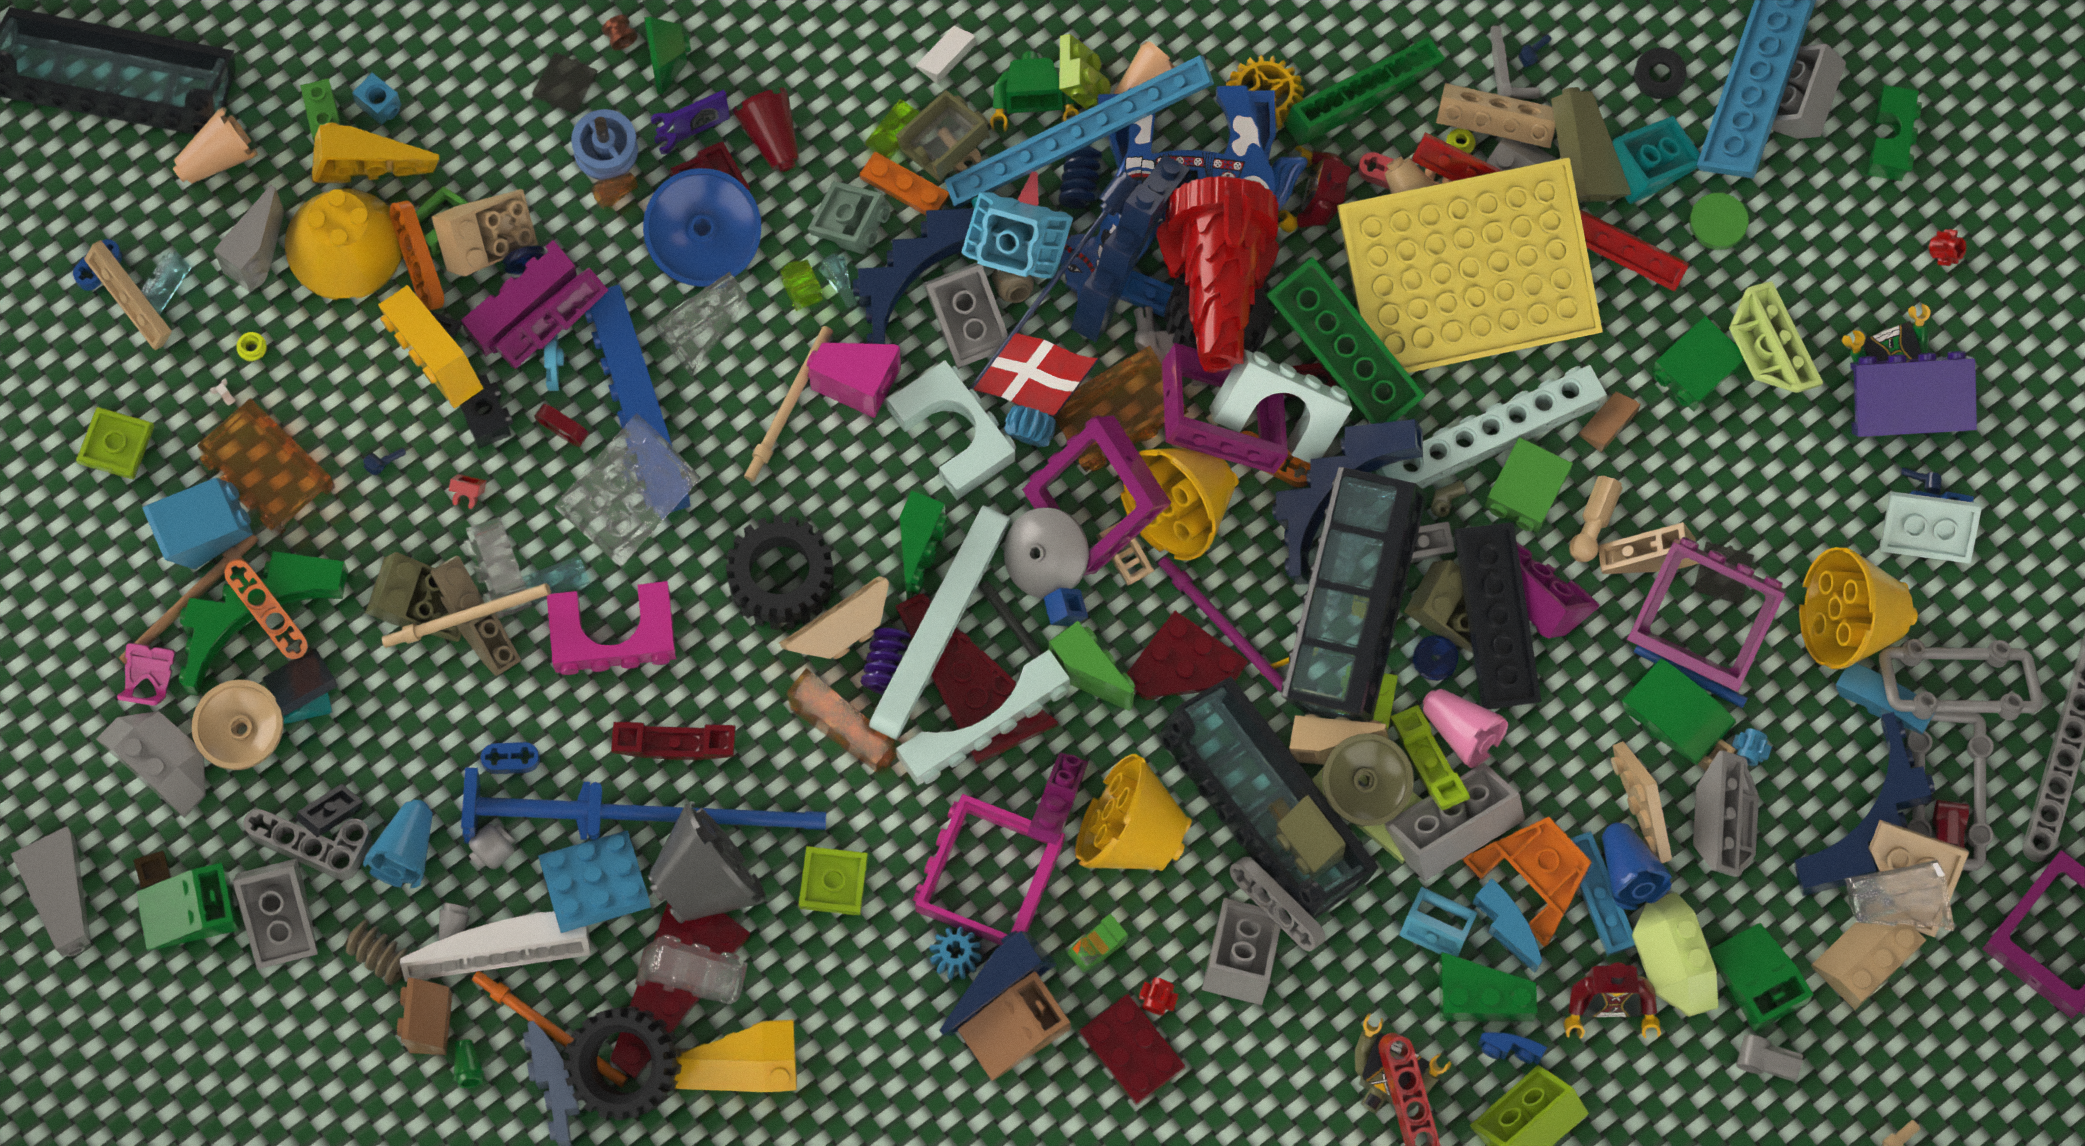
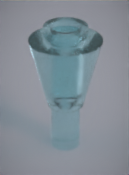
M837 254L826 257L821 261L822 266L818 270L833 288L840 293L846 308L855 306L857 301L850 289L851 285L845 257H838Z

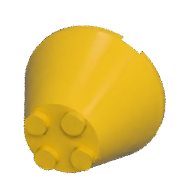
M357 189L329 190L305 202L292 217L285 236L286 258L297 280L311 292L333 300L356 297V299L362 298L383 287L395 274L403 255L390 219V207L378 197Z
M1187 448L1139 451L1138 453L1171 501V504L1140 532V535L1158 551L1161 552L1165 549L1175 554L1174 559L1192 560L1201 556L1213 543L1234 489L1239 483L1237 475L1231 470L1224 459ZM1123 483L1124 491L1120 495L1128 515L1135 509L1136 501Z
M1834 547L1824 551L1815 559L1806 574L1802 586L1807 587L1804 605L1799 604L1800 628L1809 654L1819 665H1825L1830 669H1845L1901 640L1907 634L1910 626L1917 622L1918 613L1913 607L1907 583L1895 579L1851 549Z
M1130 754L1119 761L1103 781V783L1107 784L1099 800L1093 797L1082 820L1076 840L1075 857L1081 860L1078 864L1085 868L1163 871L1171 859L1178 860L1184 851L1185 844L1181 842L1191 826L1192 819L1184 814L1144 758L1137 754Z

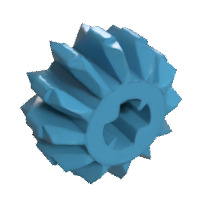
M1022 405L1012 406L1005 420L1004 429L1006 434L1029 445L1037 447L1048 446L1055 433L1056 423L1054 418L1031 407Z
M950 927L946 928L947 937L945 938L941 934H937L935 940L938 944L930 945V952L935 954L930 957L931 964H939L936 969L939 975L948 970V979L950 980L954 978V972H959V977L965 979V969L974 973L976 966L973 962L977 963L982 960V956L976 953L981 949V943L973 942L975 938L973 932L963 937V927H959L957 934L954 935ZM953 948L960 949L957 959L951 958Z

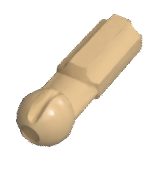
M1598 476L1582 515L1585 521L1582 531L1572 538L1569 545L1571 556L1578 562L1591 561L1598 554L1599 546L1596 539L1600 529L1608 526L1623 489L1622 483L1614 478Z

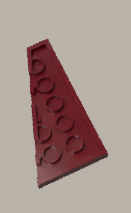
M667 902L630 1007H639V1011L648 1010L654 1013L653 1018L656 1020L663 1019L668 1024L665 1027L668 1033L674 1032L750 936L748 930L724 913L689 921L685 920L683 923H679L670 912L672 906ZM620 1032L610 1060L636 1081L652 1059L648 1047L640 1038L631 1033Z

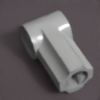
M1744 1035L1736 1066L1746 1072L1754 1074L1768 1073L1795 1082L1801 1069L1803 1054L1771 1045L1769 1040L1760 1036Z

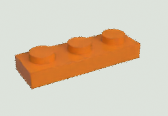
M877 152L873 153L859 174L861 180L926 215L927 210H942L950 198V194L946 190Z

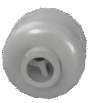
M486 824L476 833L475 837L469 840V847L473 851L469 857L481 869L485 865L490 869H497L514 853L512 844L515 840L500 824L496 826Z

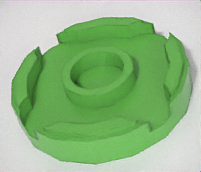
M1710 193L1701 197L1693 206L1689 218L1690 231L1693 236L1695 235L1699 240L1698 242L1704 247L1713 250H1727L1744 238L1749 224L1748 213L1744 205L1734 196L1725 193Z

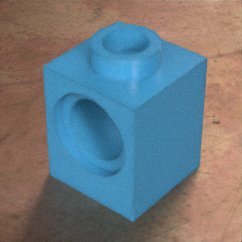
M371 73L352 92L356 105L381 126L387 120L393 119L400 110L401 102L398 93L374 73ZM377 98H385L382 103H373Z

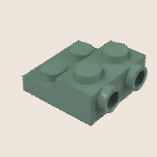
M833 181L807 230L812 236L836 242L842 249L865 254L868 247L871 248L876 244V231L879 225L887 222L889 219L890 205L882 193Z

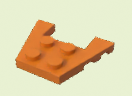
M1546 817L1462 858L1480 879L1487 876L1505 858L1548 903L1528 923L1534 937L1544 947L1550 943L1592 864L1588 856L1551 817Z

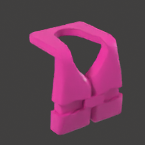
M127 644L125 658H127V663L125 664V690L117 695V699L156 706L164 701L173 671L171 665L174 664L176 652L174 649L161 647L151 649L148 645ZM148 678L153 684L157 695L150 698L134 697V689L137 684L143 679Z

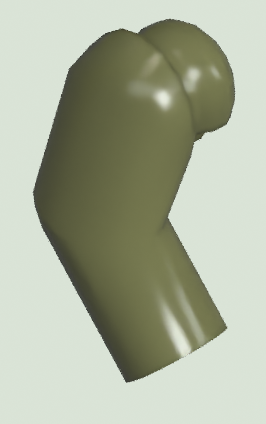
M1461 480L1438 488L1434 492L1430 505L1433 515L1436 517L1447 516L1450 512L1449 508L1452 499L1466 494L1465 486Z

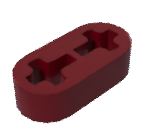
M542 404L534 415V418L542 426L574 446L581 447L589 436L588 431L584 427L547 404Z

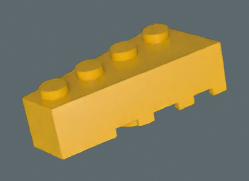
M408 285L378 304L384 315L380 320L389 333L395 331L394 337L402 349L408 348V354L416 366H422V371L431 384L435 383L454 409L484 389L465 353Z

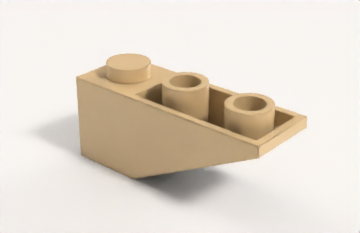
M1307 714L1305 716L1295 715L1289 749L1297 762L1324 765L1331 751L1340 742L1351 736L1377 734L1388 739L1389 736L1386 724H1381L1375 720L1359 722L1351 721L1345 717L1327 719L1314 714Z

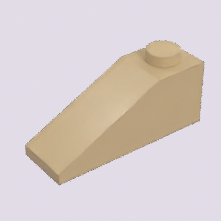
M1682 522L1598 545L1601 572L1603 574L1659 572L1675 538L1681 540L1682 537H1686L1696 542L1695 536ZM1685 558L1681 561L1678 569L1699 563Z

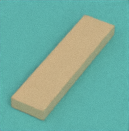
M102 240L93 243L84 258L85 262L154 350L163 347L172 333L171 329Z

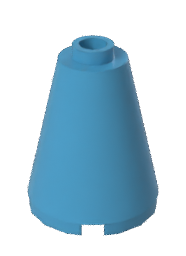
M412 800L403 804L365 855L363 865L364 867L367 865L371 867L369 873L373 877L394 887L401 888L403 883H410V888H416L421 885L424 878L433 816L428 804L421 800Z

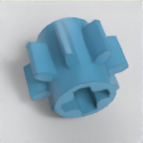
M1751 728L1746 729L1745 733L1740 732V735L1736 734L1732 743V747L1737 749L1736 755L1745 757L1749 766H1757L1758 762H1763V759L1768 760L1772 746L1767 745V735Z

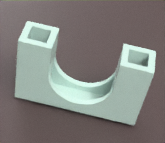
M1244 349V364L1234 365L1209 407L1213 421L1240 433L1252 411L1262 399L1276 393L1296 395L1305 402V407L1300 420L1287 439L1290 454L1310 463V459L1322 458L1352 410L1347 392L1338 386H1326L1313 375L1307 374L1304 376L1299 374L1286 363L1279 365L1272 362L1268 356L1261 352L1255 351L1252 353Z
M945 360L887 399V407L904 432L928 416L940 411L957 412L971 422L975 429V437L970 446L939 467V478L955 499L958 500L1015 461L1016 445L1008 434L1003 436L997 428L999 423L990 411L986 413L980 406L982 402L978 394L973 389L968 390L963 384L964 378L958 368L955 366L951 368Z

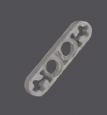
M1243 857L1231 865L1230 874L1233 881L1301 948L1306 951H1312L1325 941V933L1320 924L1253 859ZM1264 889L1267 891L1270 898L1265 894ZM1285 910H1287V912L1290 914V916H1291L1292 919L1289 918V916L1286 914Z

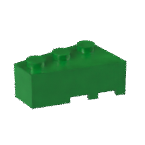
M1441 953L1438 960L1440 1021H1534L1537 1015V989L1535 982L1447 953Z

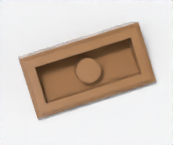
M1615 392L1578 435L1602 453L1639 411L1641 404L1634 399Z

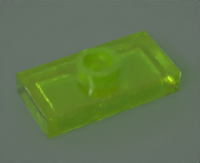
M900 99L865 141V146L891 159L900 148L896 134L920 112Z

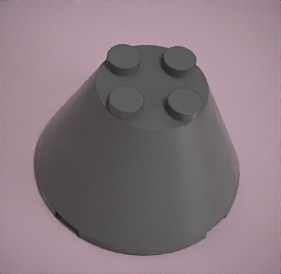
M690 801L687 803L648 876L653 884L650 888L660 901L667 900L672 906L670 912L679 923H683L685 920H694L758 905L767 900V895L757 875L754 873L751 876L749 871L742 865L746 859L728 835L702 807L696 811L692 808L696 805L695 802Z

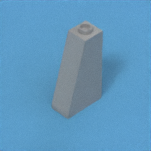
M66 826L11 853L54 947L62 957L77 955L85 949L84 946L91 943L77 842L73 832Z

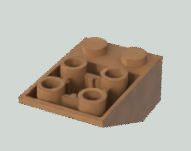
M1035 971L1006 990L957 1030L991 1081H994L1070 1031V1021Z

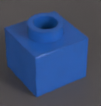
M1059 588L1044 597L1051 625L1070 627L1075 622H1081L1088 618L1082 592L1079 589Z

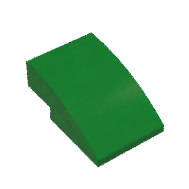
M1662 658L1622 700L1625 713L1648 727L1652 736L1696 765L1701 762L1736 723V719L1712 696Z

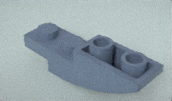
M534 1021L527 1022L529 1032H523L526 1051L531 1050L533 1062L527 1063L530 1081H535L538 1089L549 1088L548 1091H544L546 1109H552L553 1121L548 1122L550 1139L556 1140L558 1146H572L568 1116L580 1114L578 1101L572 1095L575 1093L574 1086H567L565 1078L570 1077L567 1070H564L563 1060L554 1044Z

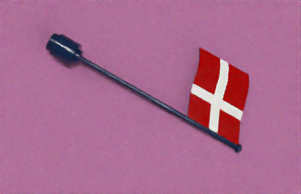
M1124 171L1119 176H1114L1098 197L1103 201L1100 207L1104 211L972 385L966 387L968 390L973 389L976 392L1001 397L1019 406L1031 407L1032 409L1047 413L1049 416L1058 415L1099 361V358L1074 354L1046 340L1018 333L1106 216L1110 214L1114 217L1116 213L1122 214L1125 201L1139 184L1135 179Z

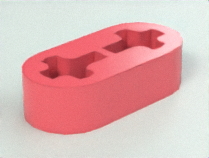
M1374 152L1366 153L1359 162V175L1367 182L1389 189L1385 177V172L1388 170L1386 165L1394 159ZM1371 162L1376 163V169L1372 172L1367 171Z

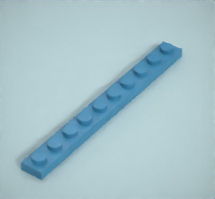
M1199 55L945 179L944 181L954 207L960 208L970 203L971 199L979 195V192H993L1213 85L1214 81L1205 58Z

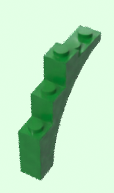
M273 551L271 561L267 560L264 567V578L267 579L261 580L281 606L295 601L316 598L343 599L348 569L344 561ZM230 576L232 579L238 577L244 585L238 588L241 592H243L247 585L256 582L254 578L248 582L244 576ZM225 583L222 591V601L225 603L189 598L187 607H183L181 610L180 624L183 625L187 635L192 636L188 637L186 642L187 664L181 667L179 674V683L182 684L188 695H200L205 676L219 651L235 633L255 619L229 584ZM253 589L248 594V601L253 605L262 604L266 598L264 591L261 589Z

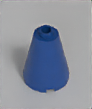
M1617 822L1606 828L1602 835L1612 897L1616 905L1622 909L1635 910L1639 909L1637 906L1639 903L1646 901L1651 904L1664 897L1672 886L1670 882L1672 877L1669 870L1630 825Z

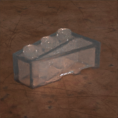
M730 272L657 322V332L691 377L746 304L747 294Z
M663 935L643 949L635 982L636 985L645 986L646 980L665 984V991L674 992L675 987L692 992L694 997L732 1004L740 999L748 963L740 961L738 955L723 952L721 955L710 952V948L705 945L692 944V946L680 943L681 940L670 935Z

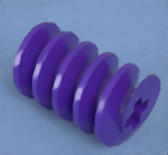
M880 628L874 630L873 641L869 645L871 652L867 653L866 657L868 663L864 665L863 669L865 675L861 677L860 682L864 687L875 693L884 694L893 677L892 674L898 668L895 662L900 663L903 658L902 655L898 654V651H906L908 648L906 644L901 643V640H910L911 635L899 629Z

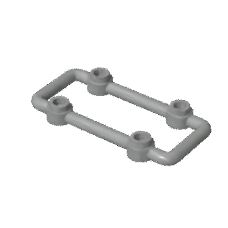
M1912 639L1907 640L1902 647H1886L1879 654V663L1889 705L1896 711L1912 712L1915 717L1922 720L1931 718L1934 712L1998 713L2003 719L2011 721L2017 719L2021 713H2035L2043 706L2042 692L2032 655L2025 649L2011 648L2003 640L1993 641L1988 648L1925 647L1920 640ZM1891 659H1900L1905 665L1912 667L1919 665L1923 659L1986 660L1989 665L1996 668L2005 666L2009 660H2020L2023 665L2031 701H2023L2016 693L2005 694L1999 701L1936 700V697L1930 692L1919 693L1913 700H1901Z
M1935 712L1930 721L1974 724V736L1967 744V752L1974 759V824L1970 827L1966 836L1968 843L1974 848V858H1967L1962 870H1979L1986 861V847L1993 839V830L1986 824V759L1992 753L1994 745L1992 740L1986 735V721L1979 713ZM1913 731L1906 740V748H1910L1915 764L1913 768L1923 766L1924 771L1925 754L1932 747V738L1926 731L1923 734ZM1925 804L1912 807V820L1907 825V828L1930 837L1932 827L1925 820Z

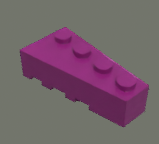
M554 240L545 246L548 252L539 260L533 257L525 264L527 268L520 277H510L505 281L497 297L489 295L461 320L465 333L485 357L491 353H497L498 351L494 345L541 303L577 276L575 265Z

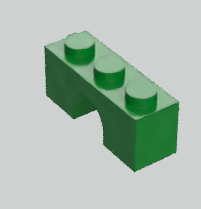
M1889 85L1883 86L1878 99L1875 123L1891 127L1896 137L1891 139L1876 137L1871 148L1867 175L1902 181L1906 171L1911 172L1914 155L1910 154L1911 145L1915 146L1918 129L1914 128V121L1919 119L1922 102H1917L1919 91Z

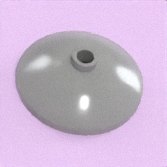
M1037 508L1028 511L1014 522L1007 534L1004 544V561L1007 572L1017 587L1031 596L1044 598L1059 588L1073 589L1080 582L1087 568L1089 548L1086 535L1080 524L1071 515L1056 508ZM1036 548L1040 550L1039 558H1036L1034 554Z

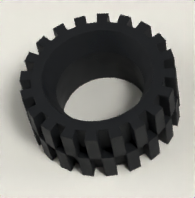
M1184 270L1176 278L1167 301L1164 322H1168L1166 326L1168 335L1175 333L1172 340L1173 343L1197 349L1196 336L1189 317V285H1185ZM1267 281L1264 282L1262 288L1255 289V305H1250L1249 323L1245 327L1244 349L1252 353L1258 351L1260 345H1262L1275 314L1274 307L1264 296L1271 288Z
M782 515L774 516V523L767 524L766 517L759 519V528L754 530L751 524L745 527V537L742 538L737 535L733 541L735 549H729L727 555L729 564H726V572L733 601L737 608L741 606L742 614L747 619L754 616L755 624L763 627L765 621L770 622L771 629L779 630V623H786L788 630L795 628L794 621L799 619L805 625L810 622V614L813 612L818 616L823 611L822 603L828 604L831 598L830 589L834 587V570L828 544L825 545L824 537L819 531L814 534L813 526L807 522L804 523L803 527L799 526V521L796 517L790 516L789 523H783ZM774 547H789L800 552L810 566L806 580L800 587L785 594H772L762 590L751 577L752 566L760 554Z
M617 1007L596 1013L595 1016L583 1021L581 1028L575 1029L571 1035L574 1038L573 1043L567 1044L565 1053L570 1054L569 1060L563 1061L564 1070L569 1069L571 1077L565 1078L567 1086L574 1085L576 1092L572 1095L576 1101L583 1100L586 1103L583 1108L589 1112L597 1111L599 1112L598 1116L605 1119L615 1117L614 1120H624L648 1113L668 1099V1092L674 1090L678 1083L674 1079L675 1075L681 1073L682 1065L677 1064V1057L681 1056L680 1048L675 1049L672 1042L677 1040L674 1032L668 1033L665 1030L668 1024L663 1019L656 1020L653 1018L654 1013L648 1010L639 1011V1007ZM615 1032H627L637 1036L646 1044L651 1054L652 1068L650 1076L639 1090L632 1093L620 1092L608 1086L598 1070L597 1058L599 1049L603 1042Z

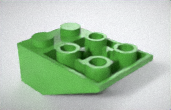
M1077 621L1049 641V650L1069 676L1070 685L1128 711L1133 709V688L1135 687L1133 681L1125 672L1121 674L1114 666L1116 664L1114 657L1107 649L1101 650L1096 644V641H1098L1096 635L1088 626L1084 628Z

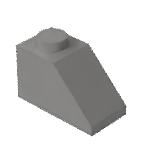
M1449 522L1426 525L1419 528L1411 563L1455 551Z

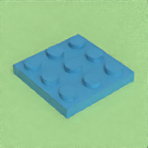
M628 830L538 855L560 933L651 908Z

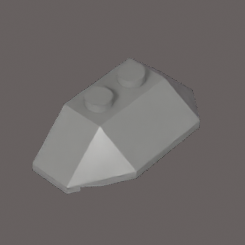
M159 711L117 717L96 739L183 818L206 797L203 755L199 752L195 743Z
M1722 750L1717 753L1696 786L1693 846L1712 870L1738 877L1742 874V870L1756 856L1759 796L1753 778L1747 769L1748 763L1746 758Z

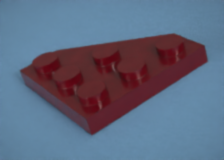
M1174 610L1126 674L1135 685L1133 688L1134 693L1144 700L1158 699L1161 696L1200 693V691L1207 690L1230 676L1236 681L1248 666L1249 661Z

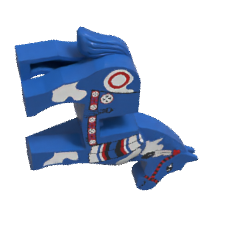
M1247 85L1217 86L1216 101L1224 112L1229 129V140L1225 154L1200 150H1175L1153 154L1151 147L1155 113L1109 135V144L1118 169L1117 176L1124 171L1138 183L1142 184L1161 158L1166 155L1190 168L1188 177L1183 184L1190 183V180L1218 176L1251 180L1254 183L1263 185L1266 189H1270L1273 195H1276L1279 205L1278 211L1289 200L1297 179L1308 164L1307 158L1303 156L1280 157L1271 168L1269 165V155L1276 136L1274 90L1248 91ZM1098 94L1097 105L1119 94ZM1166 209L1148 238L1135 265L1144 256L1153 242L1157 228L1165 222ZM1116 213L1114 217L1110 214L1106 216L1100 224L1099 234L1095 237L1091 236L1064 272L1067 281L1065 287L1077 293V302H1079L1083 284L1098 266L1105 241L1119 224L1121 217L1119 213ZM1068 233L1059 263L1060 266L1063 265L1085 234L1071 235Z

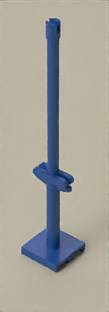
M465 767L461 829H463L464 843L469 844V840L475 837L478 832L479 815L575 819L581 840H587V833L589 839L597 840L600 836L601 819L676 822L684 807L602 804V786L599 782H593L591 785L590 782H584L577 801L480 797L481 783L478 768ZM703 808L717 824L798 827L809 830L826 829V812Z

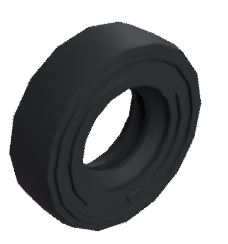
M1664 47L1652 48L1644 52L1637 60L1634 70L1635 83L1640 91L1648 97L1655 99H1668L1676 95L1683 87L1687 76L1686 65L1681 56L1675 51ZM1656 64L1665 65L1671 71V78L1666 82H1656L1650 76V68Z

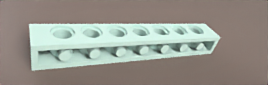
M1591 365L1582 369L1580 366L1574 367L1567 371L1564 377L1556 381L1554 378L1548 379L1541 383L1538 389L1530 393L1527 390L1522 391L1506 404L1496 403L1480 416L1470 415L1461 420L1460 425L1451 429L1449 427L1441 428L1433 434L1432 438L1423 441V457L1389 464L1376 470L1377 475L1416 483L1423 489L1514 447L1519 437L1527 441L1603 406L1607 394ZM1571 391L1576 397L1573 399L1566 398L1562 392ZM1545 403L1550 409L1547 411L1539 410L1536 404ZM1519 415L1524 421L1515 423L1509 416ZM1492 427L1497 431V434L1488 435L1483 431V428ZM1465 439L1470 442L1471 446L1461 447L1456 441ZM1433 451L1441 452L1444 458L1440 460L1434 459L1430 453ZM1411 463L1414 464L1418 468V470L1415 472H1409L1405 470L1403 465ZM1383 484V486L1386 487V488H1396V487H1393V486H1390V487H1389L1388 485L1385 486V485ZM1389 495V497H1390V499H1391V501H1392V503H1393V502H1394V499H1395V495Z

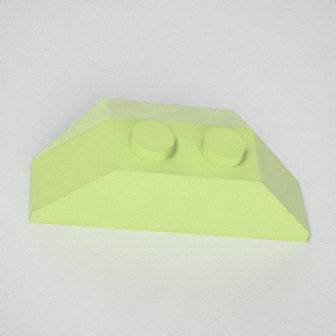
M1769 281L1748 287L1743 294L1729 330L1754 380L1795 393L1821 386L1823 381L1773 282Z
M1677 892L1667 894L1651 904L1646 902L1632 937L1647 979L1655 988V994L1670 1005L1681 1010L1688 1017L1717 1009L1719 1004L1716 968L1695 912Z

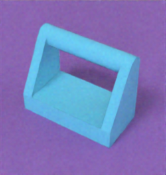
M1421 887L1399 936L1440 955L1443 952L1458 957L1478 912ZM1422 900L1467 920L1463 931L1418 911Z

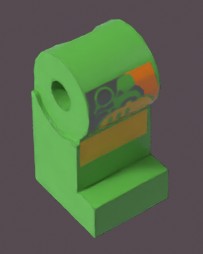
M1110 913L1101 920L1097 927L1077 941L1067 954L1084 973L1096 964L1101 963L1128 942V934Z

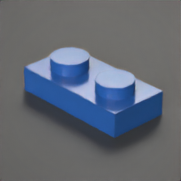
M1132 270L1119 299L1143 309L1145 307H1152L1153 313L1164 317L1165 307L1173 286Z

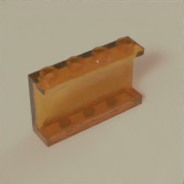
M1150 345L1077 388L1058 415L1053 416L1067 441L1072 436L1081 433L1086 428L1085 423L1097 415L1101 417L1114 415L1133 445L1140 440L1147 441L1158 434V430L1165 426L1162 364ZM1183 402L1184 415H1185V414H1187L1189 411H1188L1187 407L1185 406V404H1184V402ZM1096 441L1078 457V462L1085 472L1089 470L1096 471L1106 465V460H1108Z
M251 398L197 445L201 453L199 460L210 471L215 468L221 474L219 479L234 484L241 494L239 497L240 501L250 511L255 508L261 514L259 517L260 521L270 531L275 528L281 535L286 531L284 525L321 491L327 495L335 488L331 476Z

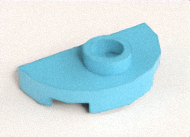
M558 334L544 347L546 386L549 391H559V367L564 366L563 349H558Z

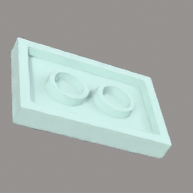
M1890 491L1879 547L1880 551L1971 564L1982 509L1981 504Z

